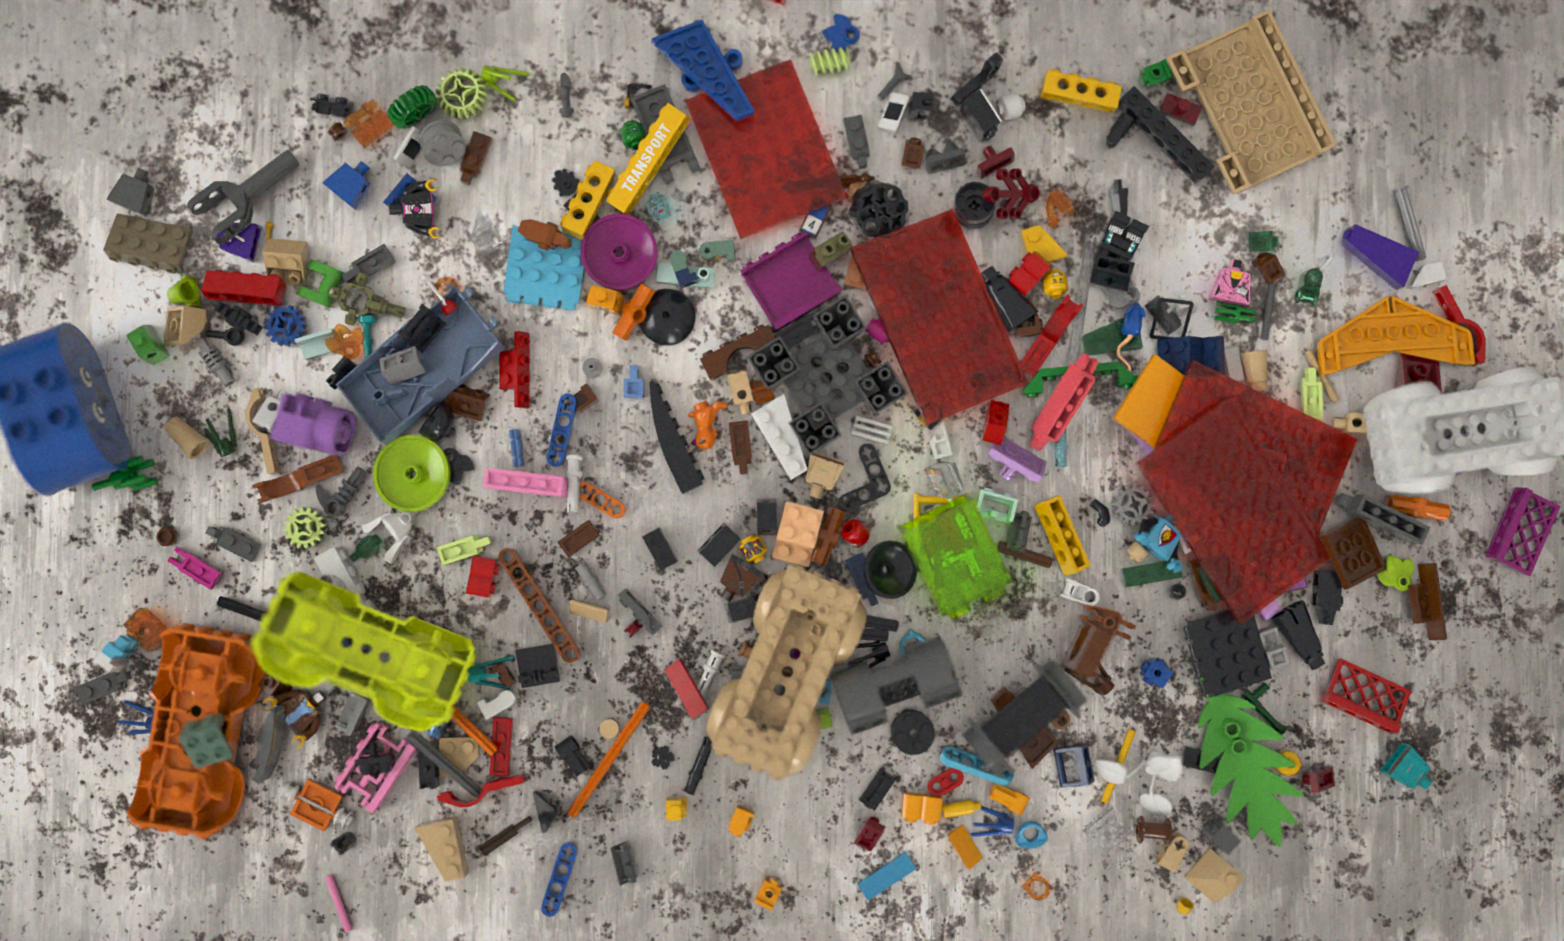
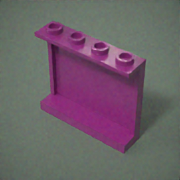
M806 232L795 234L791 237L792 240L786 244L785 242L778 244L775 247V251L770 254L768 252L763 253L758 257V261L755 263L751 261L742 267L743 270L740 271L776 332L842 292L827 268L825 267L819 271L810 258L809 254L815 248L807 237Z

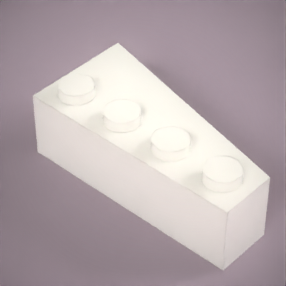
M783 394L753 412L751 416L790 480H793L805 473L807 466L799 440L788 424L792 421L785 395Z

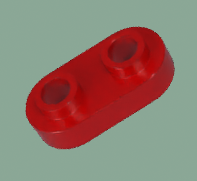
M950 767L932 777L927 783V789L932 796L941 797L959 787L964 781V775L962 771ZM953 773L957 774L955 780L950 779V775ZM939 783L940 788L934 789L933 785Z

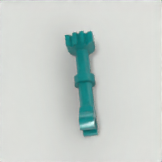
M375 315L358 316V323L362 324L363 329L361 344L364 345V359L372 353L371 344H373V339H371L370 324L377 323Z

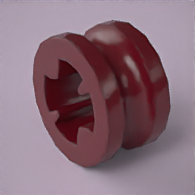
M636 619L624 632H628L631 638L643 625H639Z

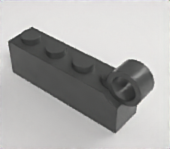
M1340 493L1335 503L1337 506L1348 510L1352 515L1412 544L1423 545L1430 529L1429 526L1365 494H1355L1352 497Z

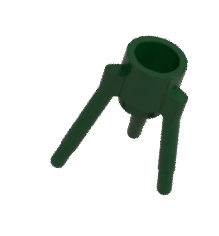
M227 409L231 441L228 438L220 440L212 423L208 418L206 419L211 433L207 428H204V432L220 457L234 453V447L237 446L231 409Z

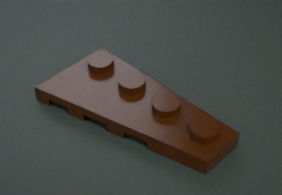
M1003 686L990 701L998 713L1015 697ZM1044 728L1020 748V751L1030 768L1033 769L1059 741Z

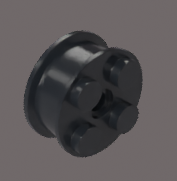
M907 710L900 713L892 722L891 737L897 748L903 753L919 755L926 752L933 744L935 729L925 714L916 710ZM915 730V734L910 735V731Z

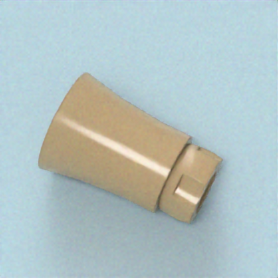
M1267 350L1240 353L1249 392L1268 390Z
M177 416L169 420L164 426L165 431L179 445L189 459H195L200 456L210 444L209 439L199 434Z

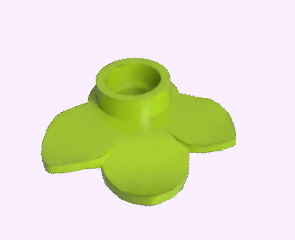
M1389 555L1387 557V570H1383L1376 575L1383 585L1393 586L1399 591L1408 590V585H1412L1411 576L1415 568L1410 558L1402 562L1398 557ZM1402 578L1405 579V584H1404V585H1402V584L1400 583V580H1401Z

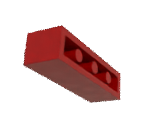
M217 269L215 271H206L201 292L208 300L282 306L287 285L280 276L274 274L269 276L258 273L243 274L239 271H233L232 273Z

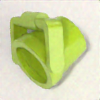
M181 276V280L168 288L167 297L171 303L185 304L195 308L201 307L200 290L196 277Z

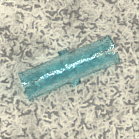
M1067 428L1060 439L1055 442V446H1053V449H1055V467H1067V449H1069V446H1067Z

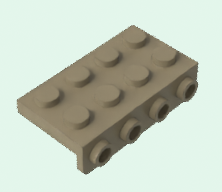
M117 213L103 251L114 262L124 261L133 266L143 265L152 270L163 269L172 274L176 272L183 273L184 269L181 265L193 231L187 227Z

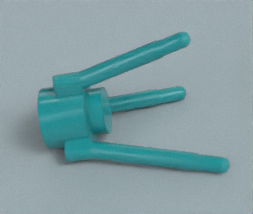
M514 656L485 663H475V667L468 668V681L475 682V685L510 689L506 685L483 681L486 678L499 677V674L486 673V669L482 668L512 660Z

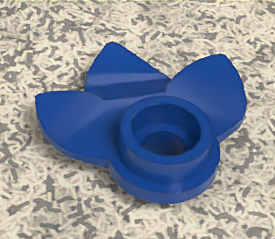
M834 14L835 25L822 31L823 36L828 41L833 42L831 49L834 48L836 52H838L839 47H842L844 51L846 46L857 43L860 38L858 28L852 26L850 19L842 14ZM852 33L854 37L848 38L847 34Z

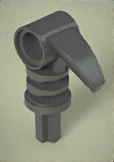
M356 467L348 480L343 479L341 481L343 487H338L339 493L335 492L332 497L326 494L321 484L316 485V495L326 515L340 517L345 513V503L349 504V497H354L352 493H358L360 490L357 486L365 476V470ZM334 503L338 505L336 513H333L331 510V506Z

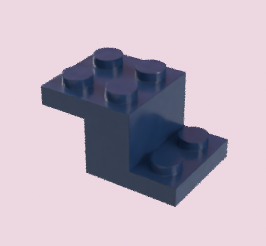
M1183 336L1158 340V357L1185 377L1197 378L1225 375L1224 336L1204 338Z

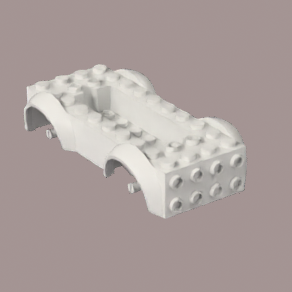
M1521 367L1482 379L1477 382L1474 390L1442 395L1433 383L1422 382L1402 386L1372 398L1364 408V420L1367 425V438L1370 442L1371 459L1373 460L1374 477L1377 485L1382 486L1387 491L1425 493L1450 488L1457 472L1489 468L1492 473L1497 475L1524 476L1553 471L1559 456L1564 455V404L1562 402L1558 377L1545 379L1535 367ZM1479 423H1483L1486 427L1484 434H1480L1477 430ZM1461 427H1464L1466 431L1465 436H1462L1460 433ZM1446 428L1452 432L1449 440L1443 436V431Z

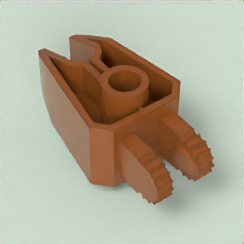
M533 219L521 220L518 232L530 242L538 244L539 248L549 251V249L555 250L556 247L569 249L572 246V241L557 229L558 225L552 222H547L546 224Z
M1084 606L1085 609L1096 614V617L1093 619L1080 615L1091 627H1096L1114 637L1117 635L1129 641L1131 640L1129 634L1122 633L1118 629L1120 624L1129 629L1135 630L1136 625L1123 620L1120 612L1097 606Z

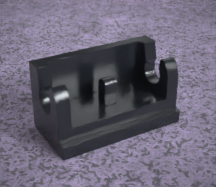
M913 92L910 100L909 121L926 120L928 118L927 115H920L919 111L931 109L934 93Z
M723 522L698 549V552L715 567L741 538Z
M418 749L419 789H436L440 786L439 766Z

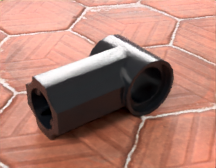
M572 735L555 745L558 755L567 762L576 777L591 767Z

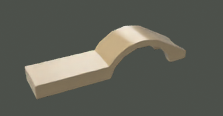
M254 388L246 408V422L248 427L256 435L260 436L267 474H279L281 471L275 441L270 439V434H266L252 422L256 416L257 408L266 400L264 389Z

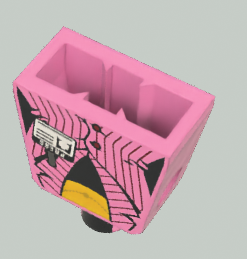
M1231 260L1229 269L1223 268L1218 272L1208 300L1237 304L1241 307L1249 305L1250 274L1241 272L1242 261Z

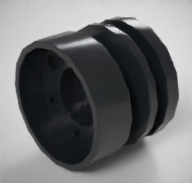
M973 181L966 183L958 190L955 196L954 214L960 225L967 229H979L990 222L993 217L995 202H987L983 198V191L989 187L988 185ZM972 205H975L977 211H973Z

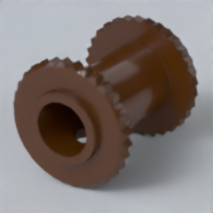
M1139 816L1136 823L1137 842L1142 844L1144 838L1163 839L1165 846H1168L1172 838L1171 820L1165 818L1164 824L1146 823L1143 816Z

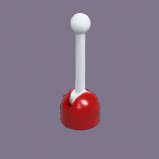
M423 274L421 276V280L426 282L442 301L441 309L446 316L458 308V305L453 300H445L429 281L428 275Z

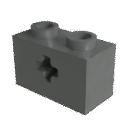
M1215 818L1208 820L1203 825L1204 829L1201 832L1227 855L1241 842L1225 824Z

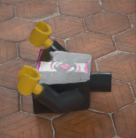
M437 179L413 182L403 189L402 194L399 195V203L388 204L389 215H400V221L405 224V227L417 234L431 236L434 239L441 238V236L435 234L436 230H442V228L434 227L432 191L439 189V187L432 186V182L437 181Z

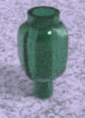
M377 534L365 536L356 544L355 552L349 556L350 560L355 562L359 558L366 559L375 554L382 543L381 538Z

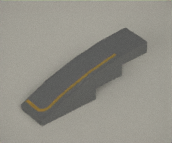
M283 704L270 710L256 738L261 747L254 761L259 763L260 766L253 780L258 784L270 778L277 762L285 725V705Z

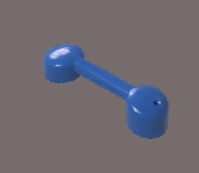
M731 49L726 52L724 58L732 71L738 70L743 64L741 52L737 49ZM685 73L682 75L681 81L686 91L695 93L701 89Z

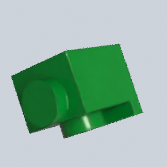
M1166 59L1144 67L1140 72V81L1145 85L1146 89L1166 83L1172 77Z

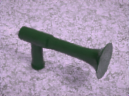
M1263 682L1253 694L1246 690L1242 696L1248 702L1255 705V710L1268 721L1274 730L1283 735L1290 728V725L1280 724L1258 700L1259 697L1270 689L1269 685Z

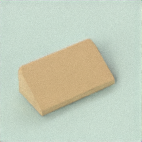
M575 599L570 601V614L602 623L607 622L610 611L608 608Z

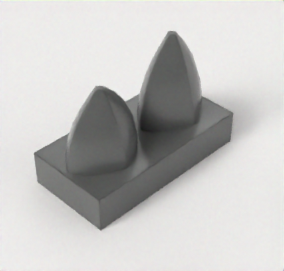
M949 140L945 145L944 153L930 148L926 156L928 174L965 165V152L963 148L959 149L956 144Z

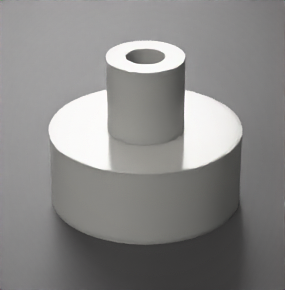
M589 358L584 361L582 369L588 377L595 378L601 374L602 364L595 358Z

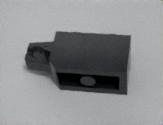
M1314 570L1311 605L1314 609H1318L1319 624L1333 625L1336 611H1340V607L1343 606V596H1341L1343 587L1336 572Z

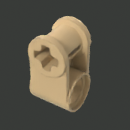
M1178 832L1172 833L1171 843L1168 846L1164 844L1156 858V864L1174 873L1180 867L1189 846L1188 841ZM1175 841H1177V842L1181 841V844H1180V845H1179V844H1176V845H1175L1174 843H1175Z

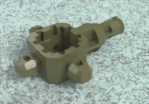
M360 272L356 278L357 283L350 282L344 285L343 290L339 287L330 288L329 295L335 299L340 298V308L348 312L345 316V324L354 326L358 319L356 315L362 316L368 312L375 315L389 314L403 319L406 307L389 303L384 297L375 295L371 287L365 286V284H368L369 279L366 273ZM351 288L367 293V300L363 310L346 305L347 296Z

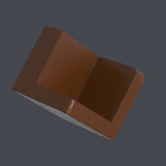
M587 383L581 386V390L574 394L578 400L577 411L580 414L599 401Z

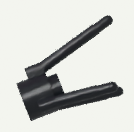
M880 641L857 644L855 648H874L871 649V654L850 661L848 664L853 665L874 657L877 660L868 665L871 669L875 665L886 661V658L890 657L886 642L880 643Z

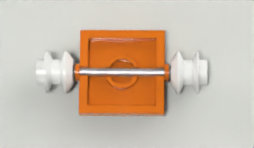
M310 778L307 779L301 792H299V785L291 786V781L283 783L279 790V794H281L280 799L287 797L288 803L295 799L297 800L290 815L322 831L327 830L332 818L333 825L341 824L342 830L351 825L354 819L352 811L348 814L344 813L345 808L337 811L344 795Z

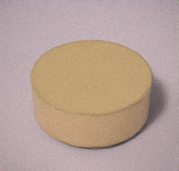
M606 719L600 725V733L605 738H614L619 732V724L614 719Z

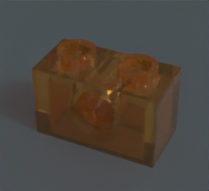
M147 607L138 608L123 626L131 637L141 642L140 646L144 650L150 652L158 651L162 647L160 633L167 630V627ZM146 626L150 629L148 636L144 632Z

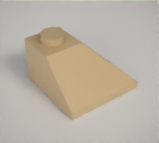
M189 306L167 307L163 345H184L203 330L207 322L206 309Z
M1210 848L1205 851L1184 876L1213 903L1231 894L1244 880L1240 873Z

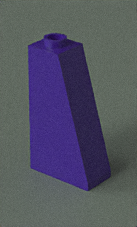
M1357 224L1345 230L1342 236L1344 239L1343 247L1394 289L1398 290L1405 286L1419 254L1418 251Z

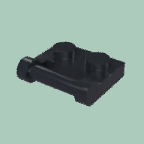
M421 304L418 307L419 311L404 329H400L397 334L411 345L416 346L420 352H423L446 325V322L424 304ZM427 314L426 318L422 321V323L417 327V329L412 333V335L409 336V334L416 327V325Z

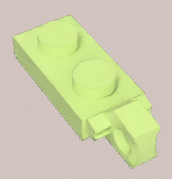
M1316 367L1305 368L1304 378H1301L1302 421L1323 420L1322 382H1320V377H1316Z
M472 535L439 546L437 551L442 566L472 557L473 555H478L484 552L483 547L493 543L489 536L480 539L479 535Z

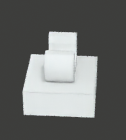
M1187 292L1179 294L1180 298L1178 300L1192 301L1194 303L1191 314L1195 313L1198 306L1196 297L1189 299ZM1176 304L1175 314L1178 317L1187 315L1190 305Z

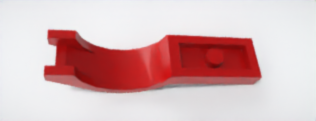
M1447 285L1433 290L1432 293L1447 320L1467 328L1471 332L1475 364L1472 366L1485 363L1486 338L1484 331L1474 321L1464 318Z
M1068 294L1018 364L1020 368L1033 377L1056 346L1063 332L1083 307L1082 303L1077 305L1071 301V296Z
M523 773L486 782L483 785L481 794L474 800H461L454 796L451 791H446L437 795V801L459 808L471 807L479 803L489 791L525 783L527 781L526 775Z

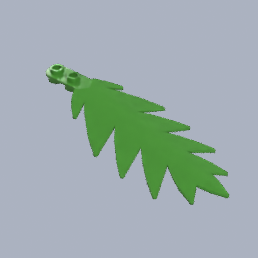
M1227 693L1214 697H1208L1207 694L1209 703L1203 708L1197 726L1201 729L1209 721L1201 749L1200 769H1203L1223 752L1217 766L1210 794L1214 796L1235 779L1228 802L1226 822L1230 823L1248 802L1247 825L1250 839L1254 840L1262 828L1267 836L1278 847H1281L1282 830L1280 821L1297 825V821L1283 803L1272 794L1303 797L1304 795L1292 784L1265 769L1268 767H1295V763L1274 750L1254 741L1283 740L1284 737L1268 724L1241 710L1255 709V705L1245 699L1227 695Z

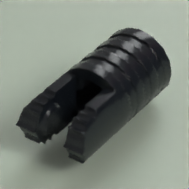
M1121 113L1114 122L1106 137L1108 148H1115L1116 144L1132 128L1135 120L1130 115Z
M344 832L332 840L330 846L334 847L339 855H343L354 847L356 837L351 832ZM346 839L348 843L344 846L342 842Z

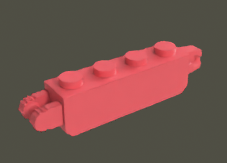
M1082 354L1075 364H1070L1031 427L1035 431L1030 441V445L1033 448L1041 451L1049 440L1057 442L1095 383V376L1092 374L1098 365L1096 358L1090 359L1088 354Z

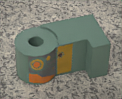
M733 240L705 242L699 248L700 256L705 261L727 257L728 262H736Z

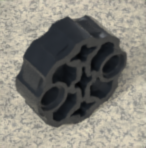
M873 180L867 182L863 188L857 189L852 196L853 203L849 209L850 218L856 224V228L869 237L886 239L904 226L905 216L909 210L908 201L904 199L902 190L888 182L884 183ZM892 189V195L888 198L887 193ZM874 205L879 207L884 214L880 213ZM871 222L870 228L866 230V224Z

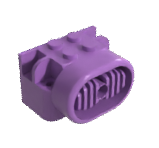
M283 393L270 439L336 456H342L347 452L356 426V417L352 411L332 406L333 402L320 398H315V401H313L314 397L296 393V396Z

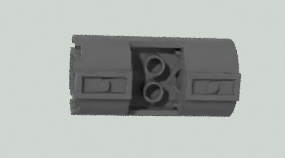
M941 636L923 642L913 641L903 647L906 661H898L888 668H879L874 673H871L868 663L863 661L849 666L848 669L830 675L851 735L888 723L884 707L919 695L925 709L962 696L958 678L955 677L953 663L944 641L941 640Z

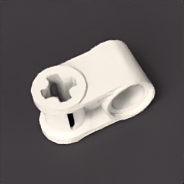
M1066 578L1065 581L1067 583L1060 597L1091 606L1099 601L1100 596L1097 590ZM1088 591L1094 594V599L1091 602L1085 600V594Z

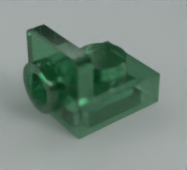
M1273 231L1249 232V252H1276V247L1279 246V238L1275 236Z

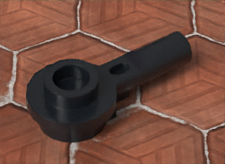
M234 327L225 330V332L206 331L207 337L224 339L232 346H239L245 340L244 331L242 332Z

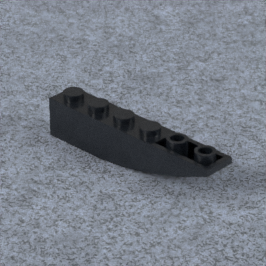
M652 380L649 382L650 400L658 441L681 493L685 494L704 485L702 480L705 478L701 469L696 470L694 463L697 461L693 453H688L685 447L688 445L684 434L680 436L677 430L680 426L676 418H671L669 411L672 409L668 401H663L661 397L663 391L660 384H655Z

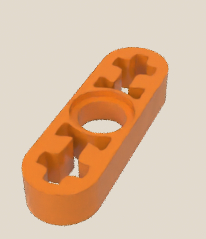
M580 482L581 487L587 485L589 492L593 493V489L596 492L592 495L591 501L588 500L590 496L585 493L583 495L580 494L579 498L613 518L624 516L626 508L622 502L588 482ZM599 494L604 495L606 498L605 503L601 506L595 503V498ZM610 499L613 500V502L610 503L611 505H620V510L622 511L621 513H616V515H614L613 509L609 507L607 511L604 509L609 504Z

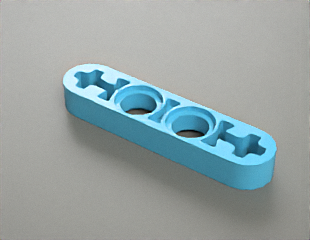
M951 746L945 747L940 755V760L944 765L999 785H1009L1014 777V773L1008 770L998 777L991 770L990 772H985L982 766H988L980 756ZM963 760H969L972 766L966 765Z

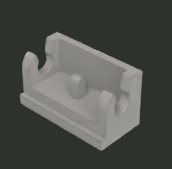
M416 346L379 359L381 373L390 385L426 373V368L422 364L423 358Z
M350 692L341 715L335 724V728L349 735L355 734L371 699Z

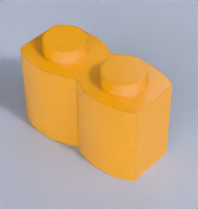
M903 792L901 817L905 818L906 822L915 823L916 820H924L925 824L935 825L936 822L941 820L943 798L942 796L934 797L928 794Z

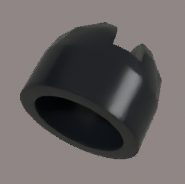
M1182 584L1173 585L1169 591L1171 598L1175 600L1182 599L1186 595V588Z

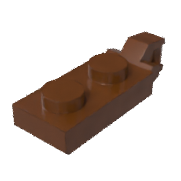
M473 131L461 163L460 172L463 173L460 181L462 183L470 185L472 177H477L480 174L492 143V137Z
M748 420L729 422L734 465H739L740 475L748 474L747 464H752Z
M1206 556L1188 561L1200 603L1204 602L1206 611L1217 609L1215 599L1218 598L1217 594L1219 592L1209 557Z

